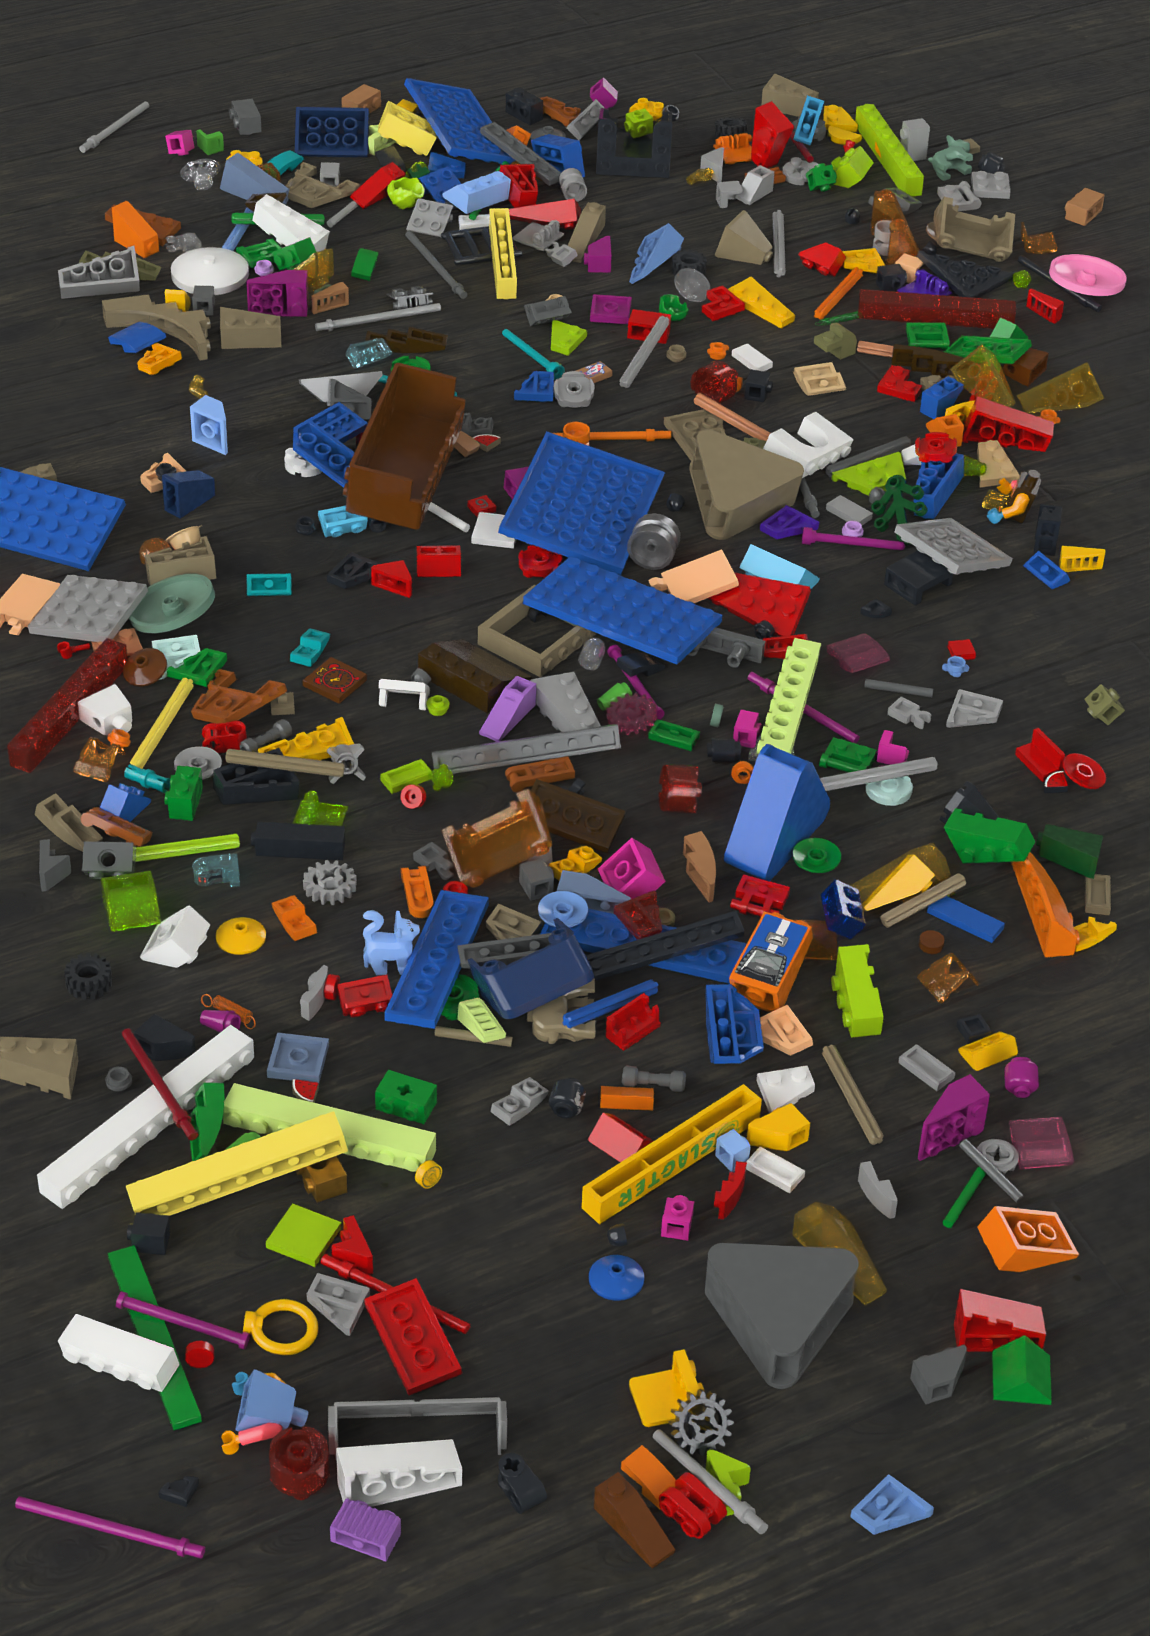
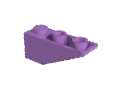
M516 676L502 691L479 734L500 742L536 705V683Z

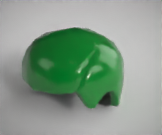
M666 294L660 297L659 313L671 314V321L674 322L681 321L687 316L689 311L687 303L681 304L679 296Z

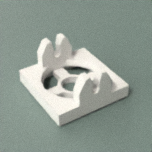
M387 679L379 680V706L386 707L388 692L420 695L419 709L426 710L430 687L425 683Z

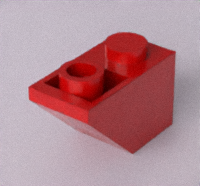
M826 242L803 250L798 254L805 267L809 269L813 267L825 276L829 274L833 277L836 276L846 259L841 249Z

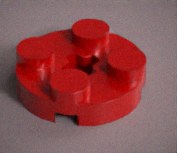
M943 432L927 433L925 438L920 440L919 437L916 439L915 453L919 456L920 462L941 461L948 463L952 461V457L957 453V440L949 438V434Z
M529 545L528 550L524 552L522 549L518 557L519 568L527 578L547 577L562 564V555L534 545Z

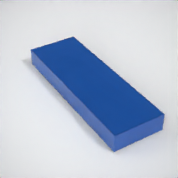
M948 896L929 905L927 908V913L990 943H993L1004 929V922Z

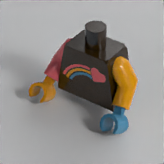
M1031 469L1028 473L1021 472L1018 480H1013L1012 483H1009L1005 478L999 481L1000 486H997V489L1003 495L1010 493V496L1002 512L999 513L996 508L988 511L987 518L991 523L996 524L1003 517L1023 523L1041 483L1038 471Z

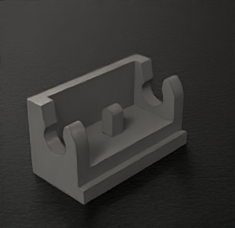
M565 296L524 306L530 327L549 323L553 320L566 319L572 313Z

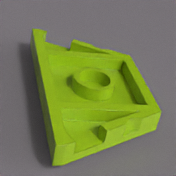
M896 452L832 472L831 480L834 482L843 480L848 483L847 487L859 490L861 493L869 496L870 491L875 487H881L886 492L885 485L890 477L901 475L906 480L901 453Z

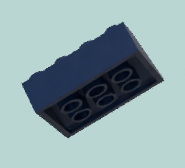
M296 107V154L312 157H368L369 108Z

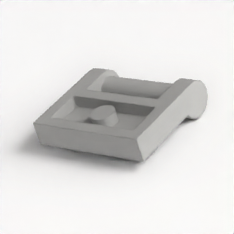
M962 181L959 185L938 187L937 194L942 200L944 196L953 198L952 205H958V211L975 210L980 208L982 204L980 199L975 197L970 190V185L967 181ZM961 194H965L969 201H966Z

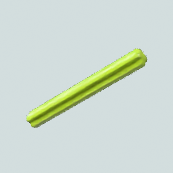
M229 834L136 847V862L239 848L240 840L238 834Z

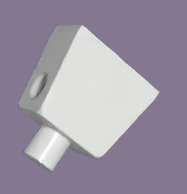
M115 684L78 701L80 720L101 734L108 735L112 733L113 729L130 731L132 727L131 705Z

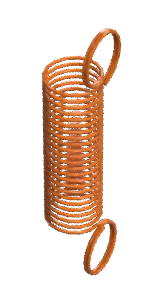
M208 995V996L210 997V999H211V1005H210V1006H212V1004H213L212 998H211L210 995ZM218 995L221 1000H218L217 1004L214 1001L216 1006L214 1008L218 1010H234L236 1014L242 1017L241 1022L246 1027V1024H248L246 1018L250 1019L251 1017L254 1020L255 1027L256 1022L251 1016L252 1012ZM202 996V997H201L202 1004H203L205 1007H210V1006H206V1005L203 1003V996Z

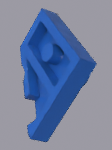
M534 371L529 376V379L522 383V388L519 391H514V400L553 401L554 372Z

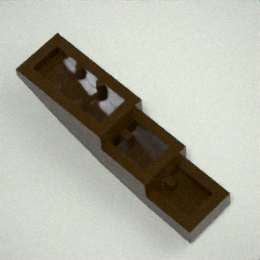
M409 327L408 333L388 329L387 335L367 331L364 349L393 353L445 350L448 335Z
M893 344L891 365L909 366L911 371L931 372V375H940L941 378L953 375L955 379L971 380L973 360L933 349Z

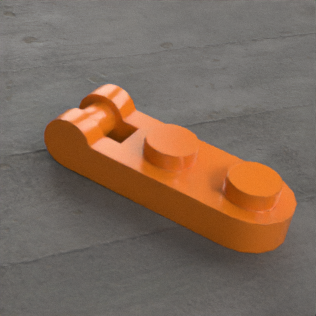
M418 866V869L409 870L408 867L401 868V878L410 914L417 918L429 917L434 901L426 866Z

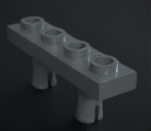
M715 627L688 655L694 656L700 648L729 655L727 663L732 667H738L742 659L761 663L764 659L766 641Z

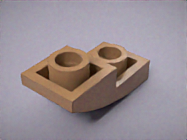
M460 431L454 445L464 457L478 451L481 446L475 439L463 431Z

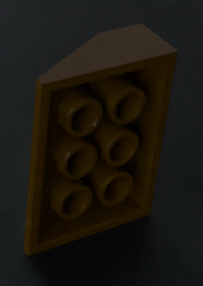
M463 639L432 643L418 653V668L425 671L431 677L430 682L486 713L493 709L504 688L516 676L529 681L532 679L528 674Z

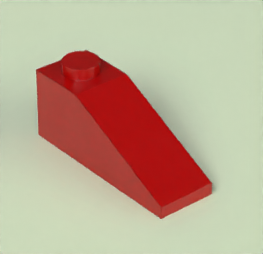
M391 162L372 175L351 194L350 198L364 209L387 197V189L391 181L405 177L406 173L395 163Z

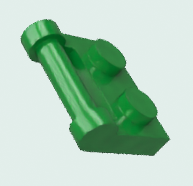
M271 238L260 244L237 247L236 252L246 259L250 268H255L256 263L260 260H269L271 263H275L272 252L281 249V247Z
M906 323L908 346L942 348V350L949 348L950 341L945 323Z
M833 737L825 753L820 758L819 766L823 768L831 767L845 772L870 769L876 759L877 750Z

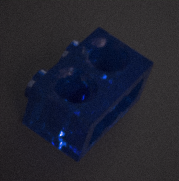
M835 879L820 894L827 929L852 939L866 925L859 890Z

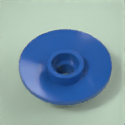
M608 1255L598 1259L591 1266L589 1284L596 1294L605 1299L614 1301L626 1300L634 1297L642 1289L644 1272L635 1260L627 1256Z

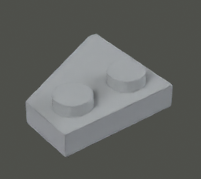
M317 1273L307 1292V1301L344 1334L350 1336L365 1306L364 1299L370 1296V1288Z

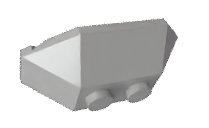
M382 371L299 379V384L321 402H327V406H330L331 379H335L366 396L382 377Z

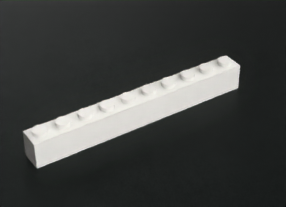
M230 1025L166 1074L163 1080L181 1108L187 1111L196 1105L194 1094L203 1082L223 1083L225 1080H229L244 1065H248L254 1058L253 1039ZM154 1084L37 1174L39 1192L61 1209L65 1208L71 1202L76 1201L91 1186H95L106 1174L115 1170L130 1155H134L149 1140L154 1139L168 1125L173 1124V1114Z

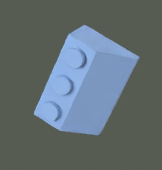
M496 171L457 185L442 193V197L465 214L509 199L511 179L502 172Z

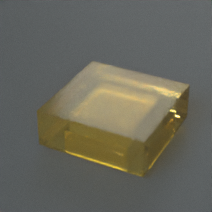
M989 490L983 500L982 507L990 510L996 508L999 512H1002V509L1005 508L1008 502L1009 495Z

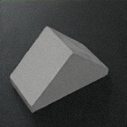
M718 148L701 156L700 172L716 182L722 181L724 148Z

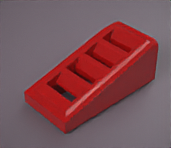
M1031 288L1029 289L1026 307L1054 324L1062 318L1063 301Z
M807 634L763 638L766 641L764 657L785 659L787 647L793 645L794 638L808 640Z

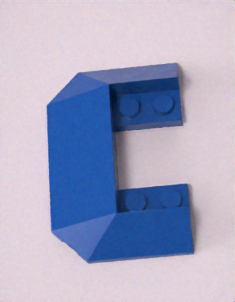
M338 402L294 427L293 451L344 488L345 484L348 483V480L344 479L345 471L350 466L355 452L343 443L364 432L368 422Z

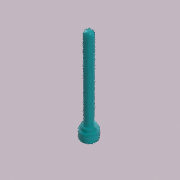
M504 329L502 331L504 337L545 367L547 372H554V380L562 377L565 369L561 364L550 362L510 330Z

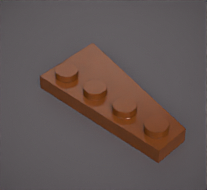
M112 207L105 213V220L113 223ZM136 209L158 234V241L161 246H164L181 229L180 221Z

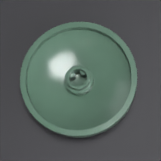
M182 574L166 578L147 588V594L130 615L129 620L136 630L143 633H162L180 628L194 621L208 610L214 601L215 590L211 581L199 574Z

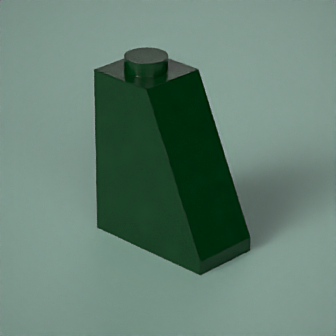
M1046 824L1044 833L1039 832L1036 846H1040L1039 856L1094 879L1103 836Z

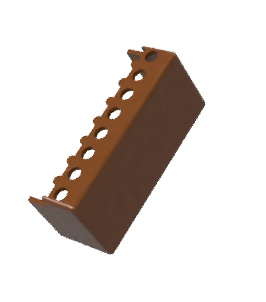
M395 363L352 457L350 466L345 471L344 479L348 480V483L344 486L343 496L347 497L346 511L348 513L415 530L421 527L463 426L466 400L454 396L457 377L402 363Z

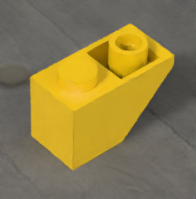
M790 1103L782 1108H776L773 1112L761 1118H756L749 1123L747 1140L751 1146L787 1152L808 1141L810 1122Z

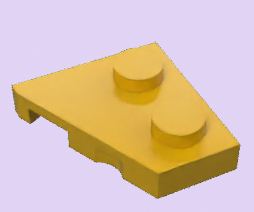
M836 105L824 106L823 120L825 121L826 130H828L829 126H833L846 131L857 132L858 124L842 107Z
M876 248L843 251L846 259L842 265L846 269L853 270L855 267H858L865 272L877 273V266L885 265Z

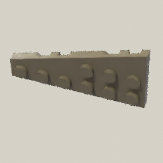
M705 409L664 417L665 427L668 431H671V435L691 461L699 432L714 430L726 435L725 429H723V420Z

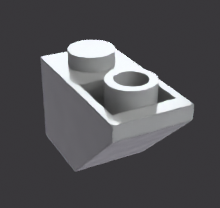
M761 165L749 171L741 185L742 193L736 194L735 198L751 205L771 193L774 184V171Z

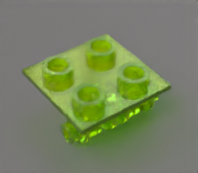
M309 791L304 795V800H301L293 823L342 826L348 806L321 803L317 793Z

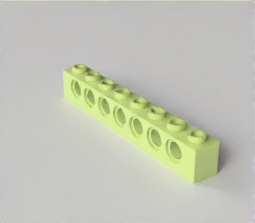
M794 638L793 645L787 647L782 670L779 674L769 712L767 713L765 726H763L761 740L758 743L757 754L760 753L766 744H771L780 750L792 753L818 663L821 643Z

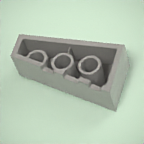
M574 672L530 680L536 683V705L540 708V713L552 721V726L556 730L559 729L561 732L601 726Z

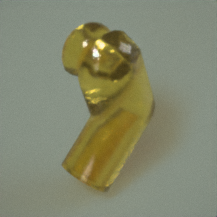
M711 168L698 169L689 175L686 181L689 185L697 181H708L712 178L713 170Z
M195 375L190 382L189 391L201 399L205 395L208 396V392L202 389L204 378Z

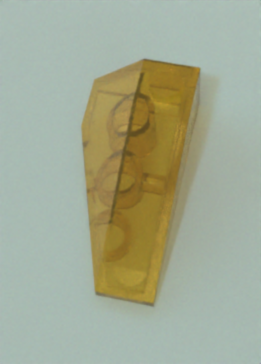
M1088 362L1017 395L1024 412L1028 414L1039 413L1045 409L1058 411L1086 408L1104 399Z

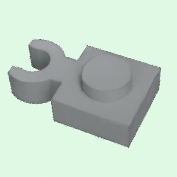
M557 242L552 243L553 249H545L548 257H551L553 262L563 267L571 263L578 256L575 249L565 244L560 247Z
M900 697L888 708L887 715L905 724L911 721L919 729L924 728V722L930 723L931 714L929 712L920 711L919 705L903 697Z

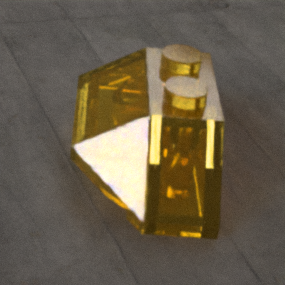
M332 248L313 253L306 261H303L293 269L307 270L308 288L312 287L313 290L321 288L324 284L329 283V279L334 276Z

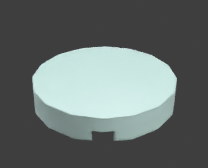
M909 776L867 783L865 788L867 795L873 801L883 805L896 806L910 799L913 784L910 782Z

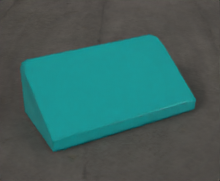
M291 573L247 574V596L291 595Z

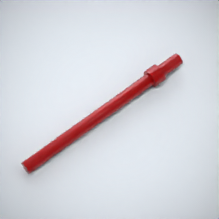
M324 1254L320 1263L337 1271L338 1276L344 1279H353L378 1292L393 1288V1286L356 1269L355 1264L346 1260L342 1262L328 1254ZM430 1305L439 1322L463 1334L468 1332L470 1328L469 1323Z

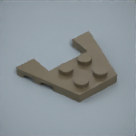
M305 162L301 163L300 170L297 169L295 177L291 178L286 184V187L289 188L288 199L309 208L349 196L360 187V184L348 179L333 187L311 178L317 174V167Z

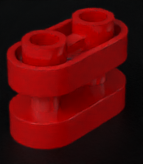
M688 1472L682 1474L675 1481V1488L668 1487L659 1495L661 1511L667 1517H672L689 1537L701 1539L711 1530L710 1523L718 1524L727 1515L726 1507L721 1499L698 1478Z

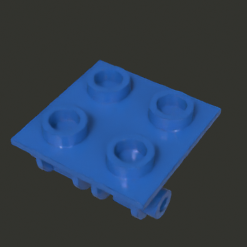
M449 166L419 178L425 189L424 194L430 193L436 202L444 204L445 198L442 197V193L461 184Z

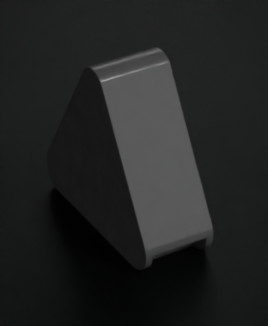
M718 1243L712 1246L708 1252L705 1295L765 1382L771 1387L786 1389L796 1384L852 1306L855 1277L859 1262L855 1254L843 1248Z

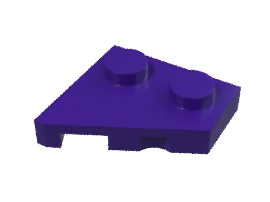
M786 505L762 522L760 531L775 539H781L802 534L804 527L818 530L819 521Z

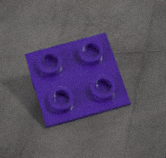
M924 269L916 271L915 276L917 279L897 290L924 307L952 294L948 290L947 282L926 272Z

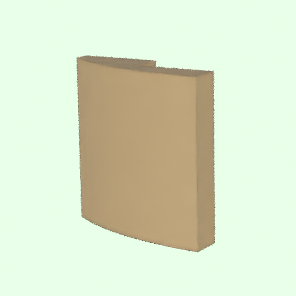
M832 362L794 368L795 378L807 396L846 390L840 372L836 373Z

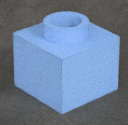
M732 1129L717 1138L715 1156L731 1172H734L736 1161L746 1162L749 1159L751 1145L745 1137Z

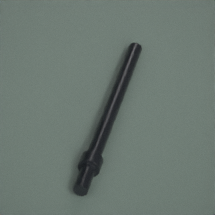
M1023 255L1019 256V263L1079 300L1080 304L1090 307L1096 312L1101 311L1102 305L1095 302L1091 296L1062 287L1050 277L1048 271Z

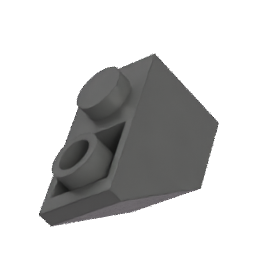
M965 1344L955 1348L949 1347L942 1352L929 1356L924 1355L917 1360H913L910 1379L925 1404L952 1396L964 1367L967 1352Z

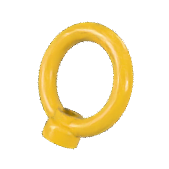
M288 1299L270 1301L259 1307L255 1312L246 1311L243 1332L250 1333L254 1341L261 1348L278 1355H293L306 1350L315 1341L319 1329L316 1316L307 1306ZM276 1311H291L300 1315L305 1320L307 1332L303 1338L296 1342L288 1344L277 1343L264 1335L262 1331L263 1320L267 1315Z

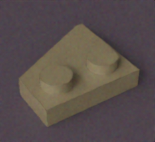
M498 904L486 920V927L497 940L537 935L542 928V923L539 920Z

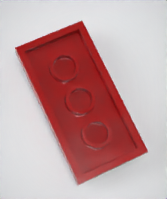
M417 1278L364 1299L370 1317L408 1395L462 1374V1368Z

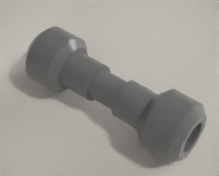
M281 719L274 723L273 728L267 731L266 734L242 741L240 743V750L258 752L259 748L266 746L269 742H273L278 738L283 740L291 736L292 727L288 721Z
M626 1065L623 1068L622 1084L624 1086L635 1087L637 1084L648 1085L649 1083L670 1087V1090L675 1092H683L685 1090L686 1073L684 1071L674 1070L671 1074H654L648 1071H638L639 1069L636 1066Z

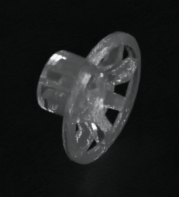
M212 159L195 160L185 165L181 169L180 175L185 181L194 182L197 190H206L213 186L212 177L220 171V164ZM203 162H209L206 167H203Z

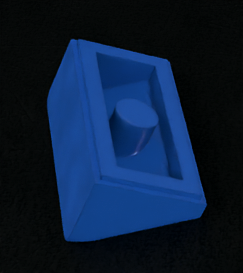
M1040 551L1035 553L1023 565L1051 589L1070 582L1068 574Z

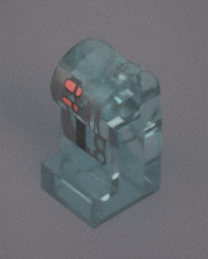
M237 853L201 857L193 862L194 881L197 885L209 886L213 883L230 882V887L240 886Z

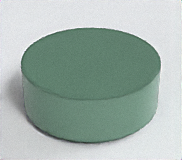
M715 703L710 726L719 727L724 708L723 705Z

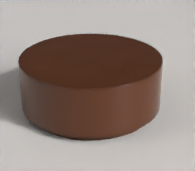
M925 931L920 935L919 947L928 954H937L944 948V936L937 931Z

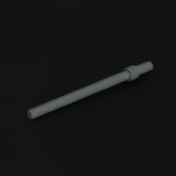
M803 477L800 490L804 497V505L810 511L811 516L817 518L820 515L817 508V500L811 494L805 477Z

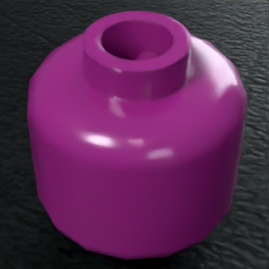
M1016 1057L1005 1066V1088L1010 1093H1013L1016 1097L1025 1098L1038 1089V1066L1031 1059Z

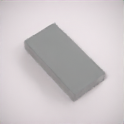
M841 495L826 505L827 511L847 522L857 521L864 525L872 519V512Z
M917 1044L899 1056V1064L936 1091L955 1078L953 1070Z

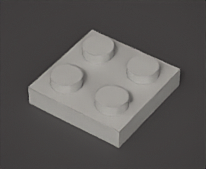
M972 172L971 184L975 197L1010 198L1008 173Z

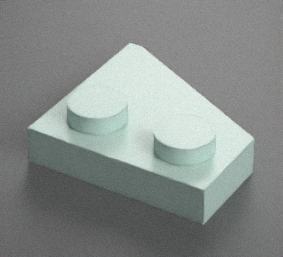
M197 635L152 641V648L160 650L165 655L167 668L170 666L177 668L183 665L184 659L200 652ZM167 670L160 679L167 677Z

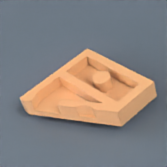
M169 453L163 455V461L160 463L155 462L149 470L140 476L141 483L151 493L163 489V483L158 479L155 469L160 464L170 463L172 467L176 468V473L186 472Z
M788 1005L760 1017L764 1043L790 1056L813 1045L812 1037Z

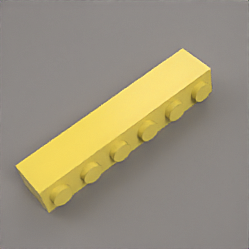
M509 208L490 209L489 232L497 299H516L517 276Z

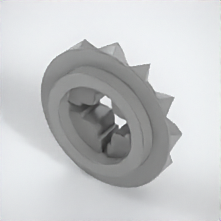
M989 1139L977 1147V1150L1003 1175L1008 1170L1014 1171L1015 1166L1018 1164V1151L1007 1141ZM997 1152L1000 1156L999 1161L994 1160V1156Z

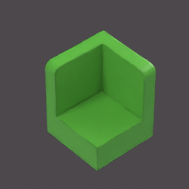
M201 129L196 131L197 146L207 155L224 151L223 134L220 131L208 135Z

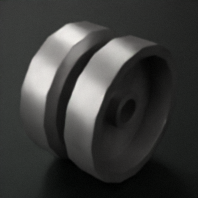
M646 514L639 518L627 544L630 558L637 565L645 569L657 570L668 566L680 542L678 526L672 519L661 514Z

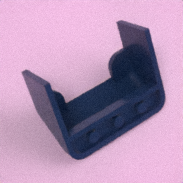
M559 918L553 920L556 929L548 938L550 945L506 965L502 961L494 959L485 962L480 967L472 958L467 960L474 981L478 985L479 994L502 1018H516L586 985L594 979L592 967L573 931Z

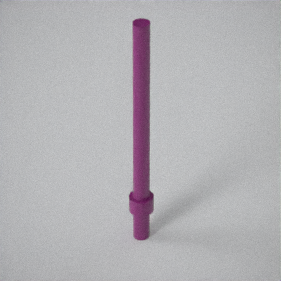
M754 672L749 673L748 680L758 685L763 692L774 695L775 682L768 678L764 679ZM805 705L804 714L855 744L858 742L859 735L809 705Z

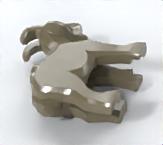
M595 978L588 984L527 1012V1022H532V1030L535 1037L543 1042H549V1044H554L558 1039H568L573 1042L583 1039H594L595 1020L573 1028L564 1026L562 1022L564 1021V1014L594 1002V999H588V997H576L595 993Z

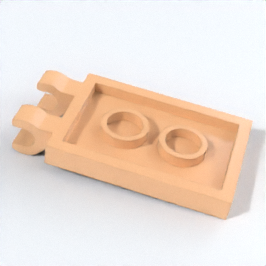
M722 549L661 573L662 578L654 577L648 580L650 586L656 590L663 592L668 589L669 593L675 597L692 603L739 586L738 579Z
M21 574L0 598V628L6 621L9 625H13L9 634L20 635L22 629L28 627L30 622L59 588L60 583Z

